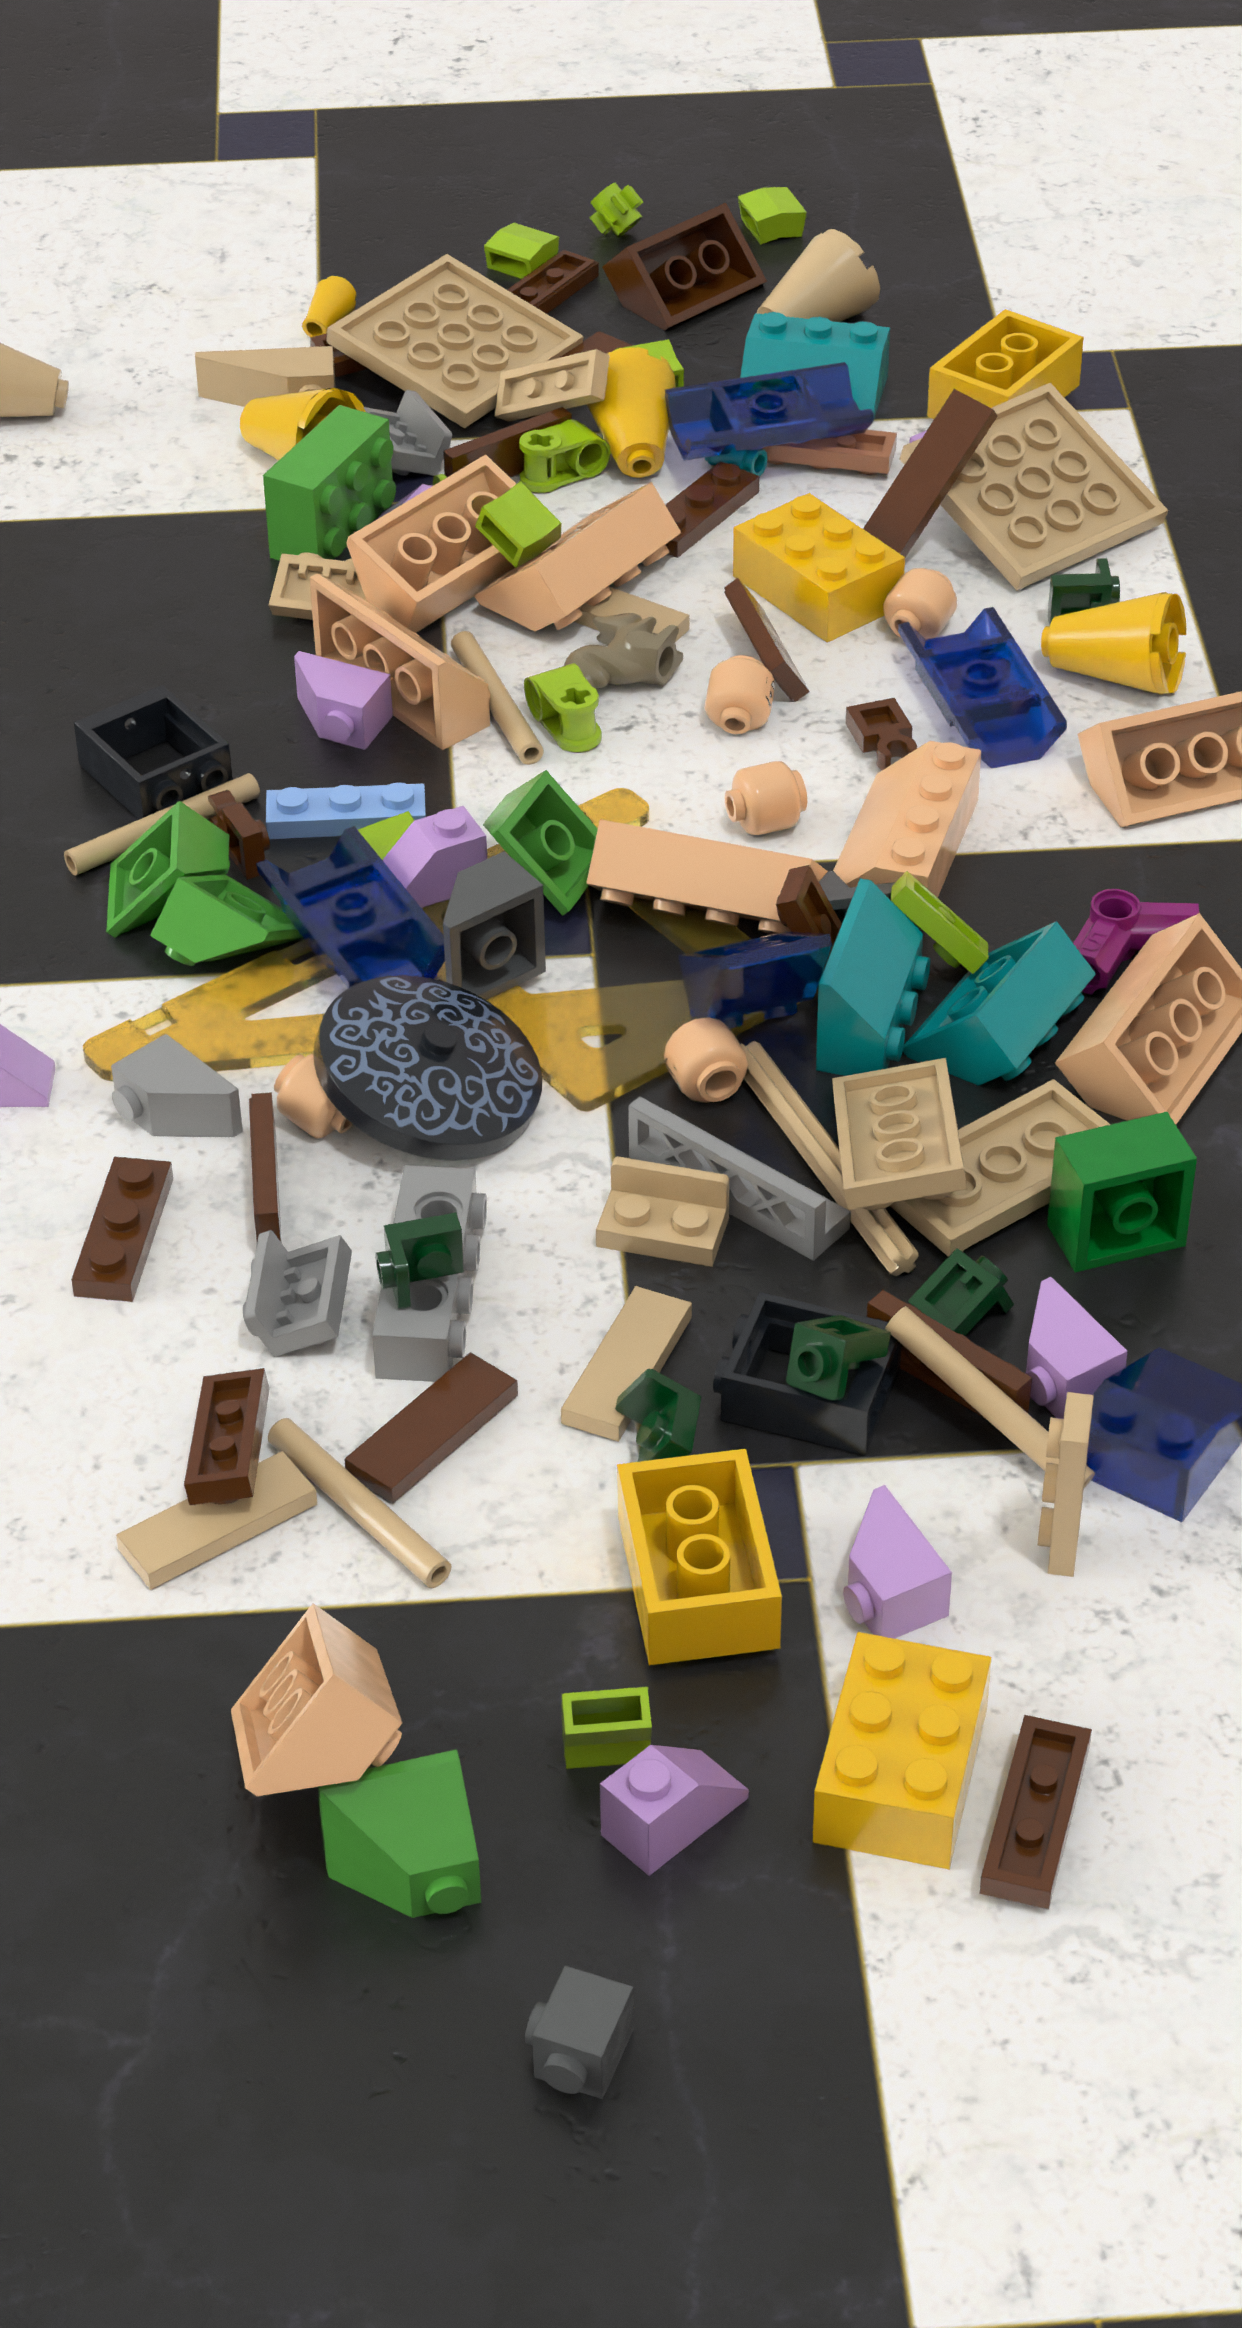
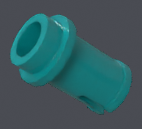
M713 435L709 439L704 453L705 461L709 465L714 466L720 461L730 463L758 476H761L765 471L768 460L767 452L761 448L760 444L756 442L743 444L723 438L720 435Z

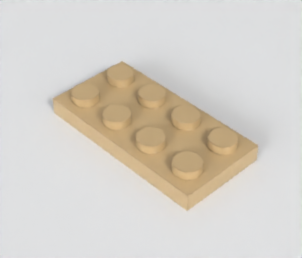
M946 1058L832 1078L843 1190L848 1210L859 1208L879 1210L898 1201L921 1197L931 1200L941 1199L951 1195L954 1191L968 1189Z
M1053 1079L958 1130L968 1189L954 1191L951 1195L941 1199L931 1200L921 1197L894 1202L890 1207L949 1257L956 1248L963 1251L1049 1203L1055 1137L1110 1124Z

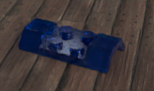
M846 362L665 389V401L671 435L684 461L729 454L734 447L736 451L759 450L766 446L804 443L811 439H826L865 433L874 420L873 411L871 409L859 410L853 399Z
M994 607L984 608L964 633L927 640L910 623L899 624L898 633L915 659V670L950 727L955 726L968 748L981 750V760L991 769L1039 760L1065 732L1067 720Z
M355 826L344 830L328 859L297 871L288 873L268 860L256 863L258 873L280 900L283 912L327 969L332 967L348 989L363 981L385 976L407 975L434 979L445 962L444 935Z

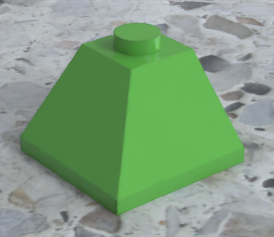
M545 770L508 793L483 823V826L511 858L543 884V894L564 915L572 909L589 886L586 882L598 828L550 773Z
M178 801L110 864L106 932L116 938L159 917L178 877L226 875L230 867L229 834L181 801Z
M220 874L178 877L150 936L167 946L165 953L180 963L194 966L195 963L221 960L309 937L313 927L231 877Z
M457 1749L382 1765L378 1768H368L359 1780L318 1787L325 1862L329 1878L411 1918L433 1913L448 1914L464 1906L481 1903L479 1858Z

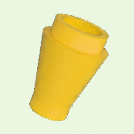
M330 276L318 282L307 316L302 322V328L309 337L326 334L329 326L355 310L356 291L353 285L339 276Z

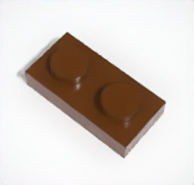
M810 865L789 870L780 895L777 898L776 906L780 921L784 926L789 927L800 947L804 964L812 969L817 980L820 982L842 924Z

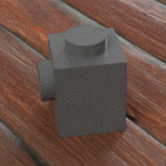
M565 1965L548 2002L538 2001L527 2024L525 2043L533 2046L534 2078L544 2080L553 2088L564 2093L575 2094L581 2092L603 2099L634 2030L633 1986Z

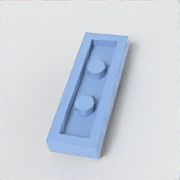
M398 782L376 786L340 785L330 788L301 789L298 787H288L282 790H266V829L269 839L349 836V832L407 811L410 812L414 820L426 817L424 783L406 784Z

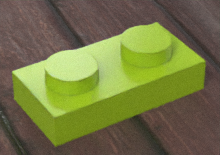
M908 871L893 884L891 901L918 928H921L936 941L933 944V948L944 961L954 968L962 964L972 974L988 959V942Z

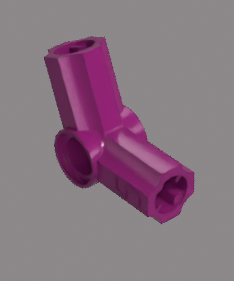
M1105 889L1095 894L1091 901L1090 916L1073 943L1096 973L1081 992L1092 995L1095 990L1106 988L1121 962L1130 959L1135 954V951H1140L1151 935L1199 914V904L1140 902L1133 893L1121 889Z

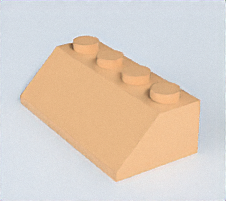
M485 454L348 536L346 544L366 600L378 609L385 611L391 618L410 631L417 633L474 597L479 591L514 568L475 525L482 506L502 496L515 486L516 483Z
M651 482L592 512L562 533L559 540L537 557L517 568H512L474 596L480 605L534 632L552 623L559 630L583 615L579 607L584 603L594 606L612 594L608 587L610 584L614 583L615 587H619L641 573L637 566L639 563L642 562L644 567L668 554L670 551L665 544L681 534V531Z
M318 573L309 577L315 653L317 656L390 674L393 716L442 751L490 726L489 702L491 695L488 683L481 677L458 664L449 655L442 653L422 639L417 633L410 631L391 618L385 611L378 609L361 596Z
M1242 691L1101 722L1077 734L1090 786L1120 827L1242 800Z
M929 741L877 773L833 871L849 888L857 887L860 878L871 880L874 884L896 882L908 871L938 898L978 802L981 750L962 747L951 742Z
M600 819L586 884L602 891L600 900L632 906L634 897L654 901L652 910L685 916L686 907L707 911L705 920L737 927L739 918L760 921L759 931L790 937L791 931L789 927L784 926L780 921L776 906L777 898L780 895L789 870L810 865L818 881L828 871L810 858Z
M1200 913L1151 935L1055 1064L1091 1108L1126 1121L1168 1112L1174 1123L1177 1124L1242 1033V968Z
M314 1603L231 1709L245 1788L255 1796L359 1780L370 1764L378 1768L386 1762L394 1752L402 1736V1732L398 1730L402 1720L377 1649Z

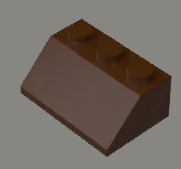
M726 202L626 247L602 266L622 306L664 331L767 282Z

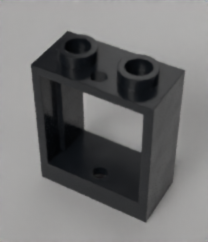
M164 685L74 722L79 764L137 819L144 818L170 807L178 801H184L233 780L229 743ZM132 718L131 722L125 726L126 721ZM166 741L185 756L142 776L124 760Z
M759 1292L750 1314H741L737 1320L733 1333V1352L731 1356H722L716 1367L713 1392L721 1394V1420L866 1455L900 1371L902 1344L890 1334L886 1357L861 1361L860 1367L854 1369L858 1371L846 1399L829 1400L796 1387L758 1379L756 1377L768 1349L787 1354L791 1353L795 1323L842 1315L886 1330L885 1328L888 1322Z

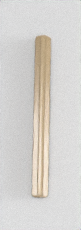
M753 1041L745 1046L741 1043L740 1045L745 1051L748 1061L745 1081L836 1203L847 1209L843 1190L839 1147L761 1044ZM864 1208L849 1210L851 1211V1223L889 1274L898 1276L903 1272L909 1274L916 1268L914 1262L918 1258L917 1250L885 1208L879 1210H867Z

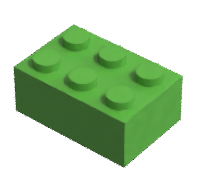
M339 405L263 474L270 558L280 561L282 553L291 555L314 553L324 559L333 560L347 547L348 536L372 523L385 509L391 506L396 494V485L392 480L391 458L393 455V442L390 440L389 419Z

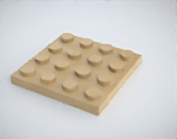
M446 254L327 328L326 343L400 389L416 391L429 407L461 427L466 428L496 408L501 371L560 358L581 344L584 336Z
M1051 383L992 407L998 417L940 504L1016 590L1022 589L1163 524L1168 513V509ZM922 438L903 446L899 459L904 465Z

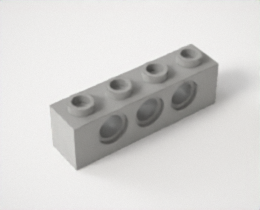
M404 1165L393 1224L457 1212L462 1228L464 1273L410 1282L411 1307L398 1309L393 1289L381 1288L372 1334L376 1379L436 1382L452 1368L453 1358H464L466 1321H460V1315L471 1314L473 1278L467 1277L468 1271H478L480 1235H474L475 1229H485L487 1217V1195L485 1193H477L476 1170L473 1168Z

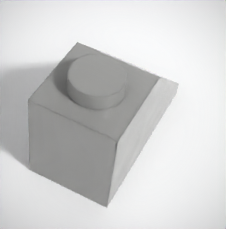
M164 1034L111 1065L115 1090L112 1092V1100L116 1110L125 1120L134 1121L150 1135L235 1137L243 1132L239 1089L169 1035Z

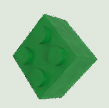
M1168 1112L1055 1137L1047 1225L1074 1272L1186 1246L1197 1157Z

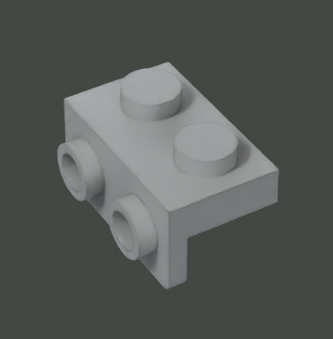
M405 391L397 413L364 407L366 413L389 419L390 440L393 442V455L391 458L393 473L408 475L409 472H416L433 476L437 475L444 459L443 451L450 448L452 432L416 391Z
M272 1230L259 1234L255 1257L251 1262V1278L247 1299L243 1305V1318L249 1332L254 1336H258L274 1357L311 1345H319L327 1340L338 1337L352 1250L341 1235L288 1252Z

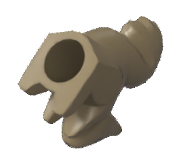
M635 613L594 617L593 623L600 632L596 638L607 646L587 645L580 647L570 653L565 660L564 666L575 663L582 671L586 680L595 689L603 688L608 683L632 684L640 682L642 684L665 686L683 661V652L677 651L675 645L679 628L675 625H669L659 634H652L657 622L656 618L652 616L643 620L641 616Z

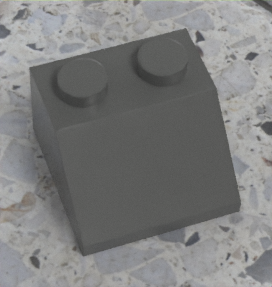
M504 851L457 874L443 921L447 983L459 986L487 1000L546 972L543 884Z

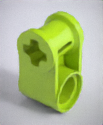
M575 419L566 420L545 429L526 432L520 437L519 442L520 450L524 453V470L520 473V481L531 492L546 493L554 491L560 486L594 477L606 468L611 455L610 446L604 439Z
M575 663L525 678L524 693L530 712L537 721L541 722L560 748L569 752H584L597 747L601 743L602 731L595 720V708L599 704V694L586 680L582 671Z

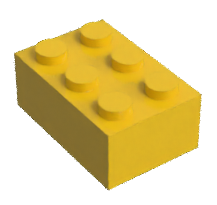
M1004 309L930 367L927 417L935 419L954 389L990 408L1048 383H1051L1065 398L1080 385L1084 337Z
M810 493L796 497L786 504L734 526L733 577L739 578L744 585L827 643L883 617L884 601L888 593L904 575V556Z
M746 1449L617 1464L618 1520L648 1665L780 1649L782 1595Z
M857 1632L814 1791L812 1843L950 1870L987 1712L992 1657Z

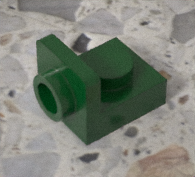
M1097 558L1096 572L1094 574L1051 575L1048 603L1049 626L1055 616L1120 601L1119 577L1111 576L1107 558Z
M457 1212L384 1225L385 1251L375 1253L376 1267L381 1288L393 1289L398 1309L411 1307L410 1282L464 1273L462 1228Z
M958 1248L951 1253L908 1300L910 1305L915 1306L925 1315L964 1336L993 1305L1005 1314L1014 1306L1013 1301L1004 1288L1008 1281L1006 1275L986 1257L980 1256L975 1262Z
M842 1315L795 1323L786 1377L787 1383L790 1386L829 1400L841 1399L845 1394L848 1370L859 1368L861 1361L886 1357L891 1332Z
M654 1369L645 1370L620 1394L615 1407L619 1413L641 1424L636 1437V1443L641 1446L638 1462L688 1456L693 1448L702 1396Z

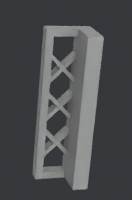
M638 1097L628 1105L629 1158L727 1175L729 1177V1214L814 1261L850 1229L851 1211L642 1097Z

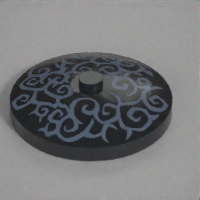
M397 975L373 978L358 983L342 992L327 1008L314 1042L313 1056L316 1074L323 1090L333 1105L346 1119L370 1137L394 1149L430 1159L456 1161L481 1158L494 1154L511 1145L524 1133L540 1101L542 1092L541 1067L538 1057L524 1033L506 1014L487 1000L466 989L444 981L419 976Z

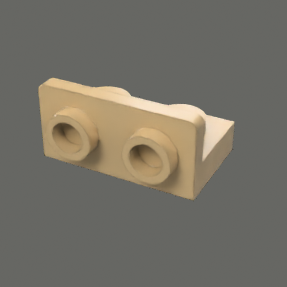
M282 553L269 601L272 615L313 620L309 577L317 573L366 600L352 558L340 561L324 559L314 553H301L299 555Z
M615 1157L611 1165V1191L596 1228V1247L713 1267L729 1220V1177L720 1173Z

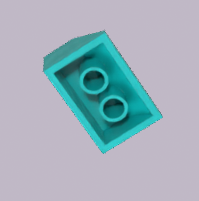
M778 312L755 313L745 341L737 396V409H740V393L744 391L751 392V382L761 376L774 375L784 379L786 386H794V396L798 397V416L873 424L888 378L890 327L876 326L871 322H857L854 324L833 322L824 317H812L809 319L786 317Z
M859 879L819 982L816 1071L848 1076L887 1069L890 1061L899 1062L905 1041V1028L902 1027L903 1025L912 1026L916 1015L918 993L915 991L916 989L924 991L927 986L931 959L930 957L922 956L923 932L871 880Z
M1057 921L989 952L986 962L974 974L968 971L905 1043L903 1052L908 1058L918 1062L946 1058L950 1075L976 1085H981L1000 1076L1004 1081H1008L1019 1075L1030 1065L1032 1060L1028 1055L1034 1048L1041 1046L1058 1031V1027L1055 1025L1056 1021L1061 1016L1071 1012L1084 1000L1081 991L1096 973Z

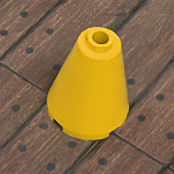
M640 347L620 348L606 353L610 355L604 401L586 405L604 440L610 446L611 454L620 471L630 477L642 478L656 473L664 463L676 388L675 376L669 362L662 356L661 360L650 356L647 349Z
M339 388L252 399L244 407L240 417V430L246 442L280 460L337 406L342 405L359 411H366L363 403L353 393Z
M1162 592L1055 616L1050 626H1045L1042 631V654L1044 657H1049L1053 667L1160 695L1175 693L1182 680L1186 652H1178V635H1187L1185 611L1181 597L1178 594Z

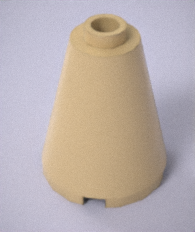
M828 229L823 234L820 233L812 239L759 307L757 314L778 312L786 317L805 319L824 317L833 322H841L868 310L879 300L880 284L877 272L873 265L866 269L859 258L865 252L854 240L840 231Z
M0 343V417L54 416L56 407L65 408L69 381L61 379V369Z

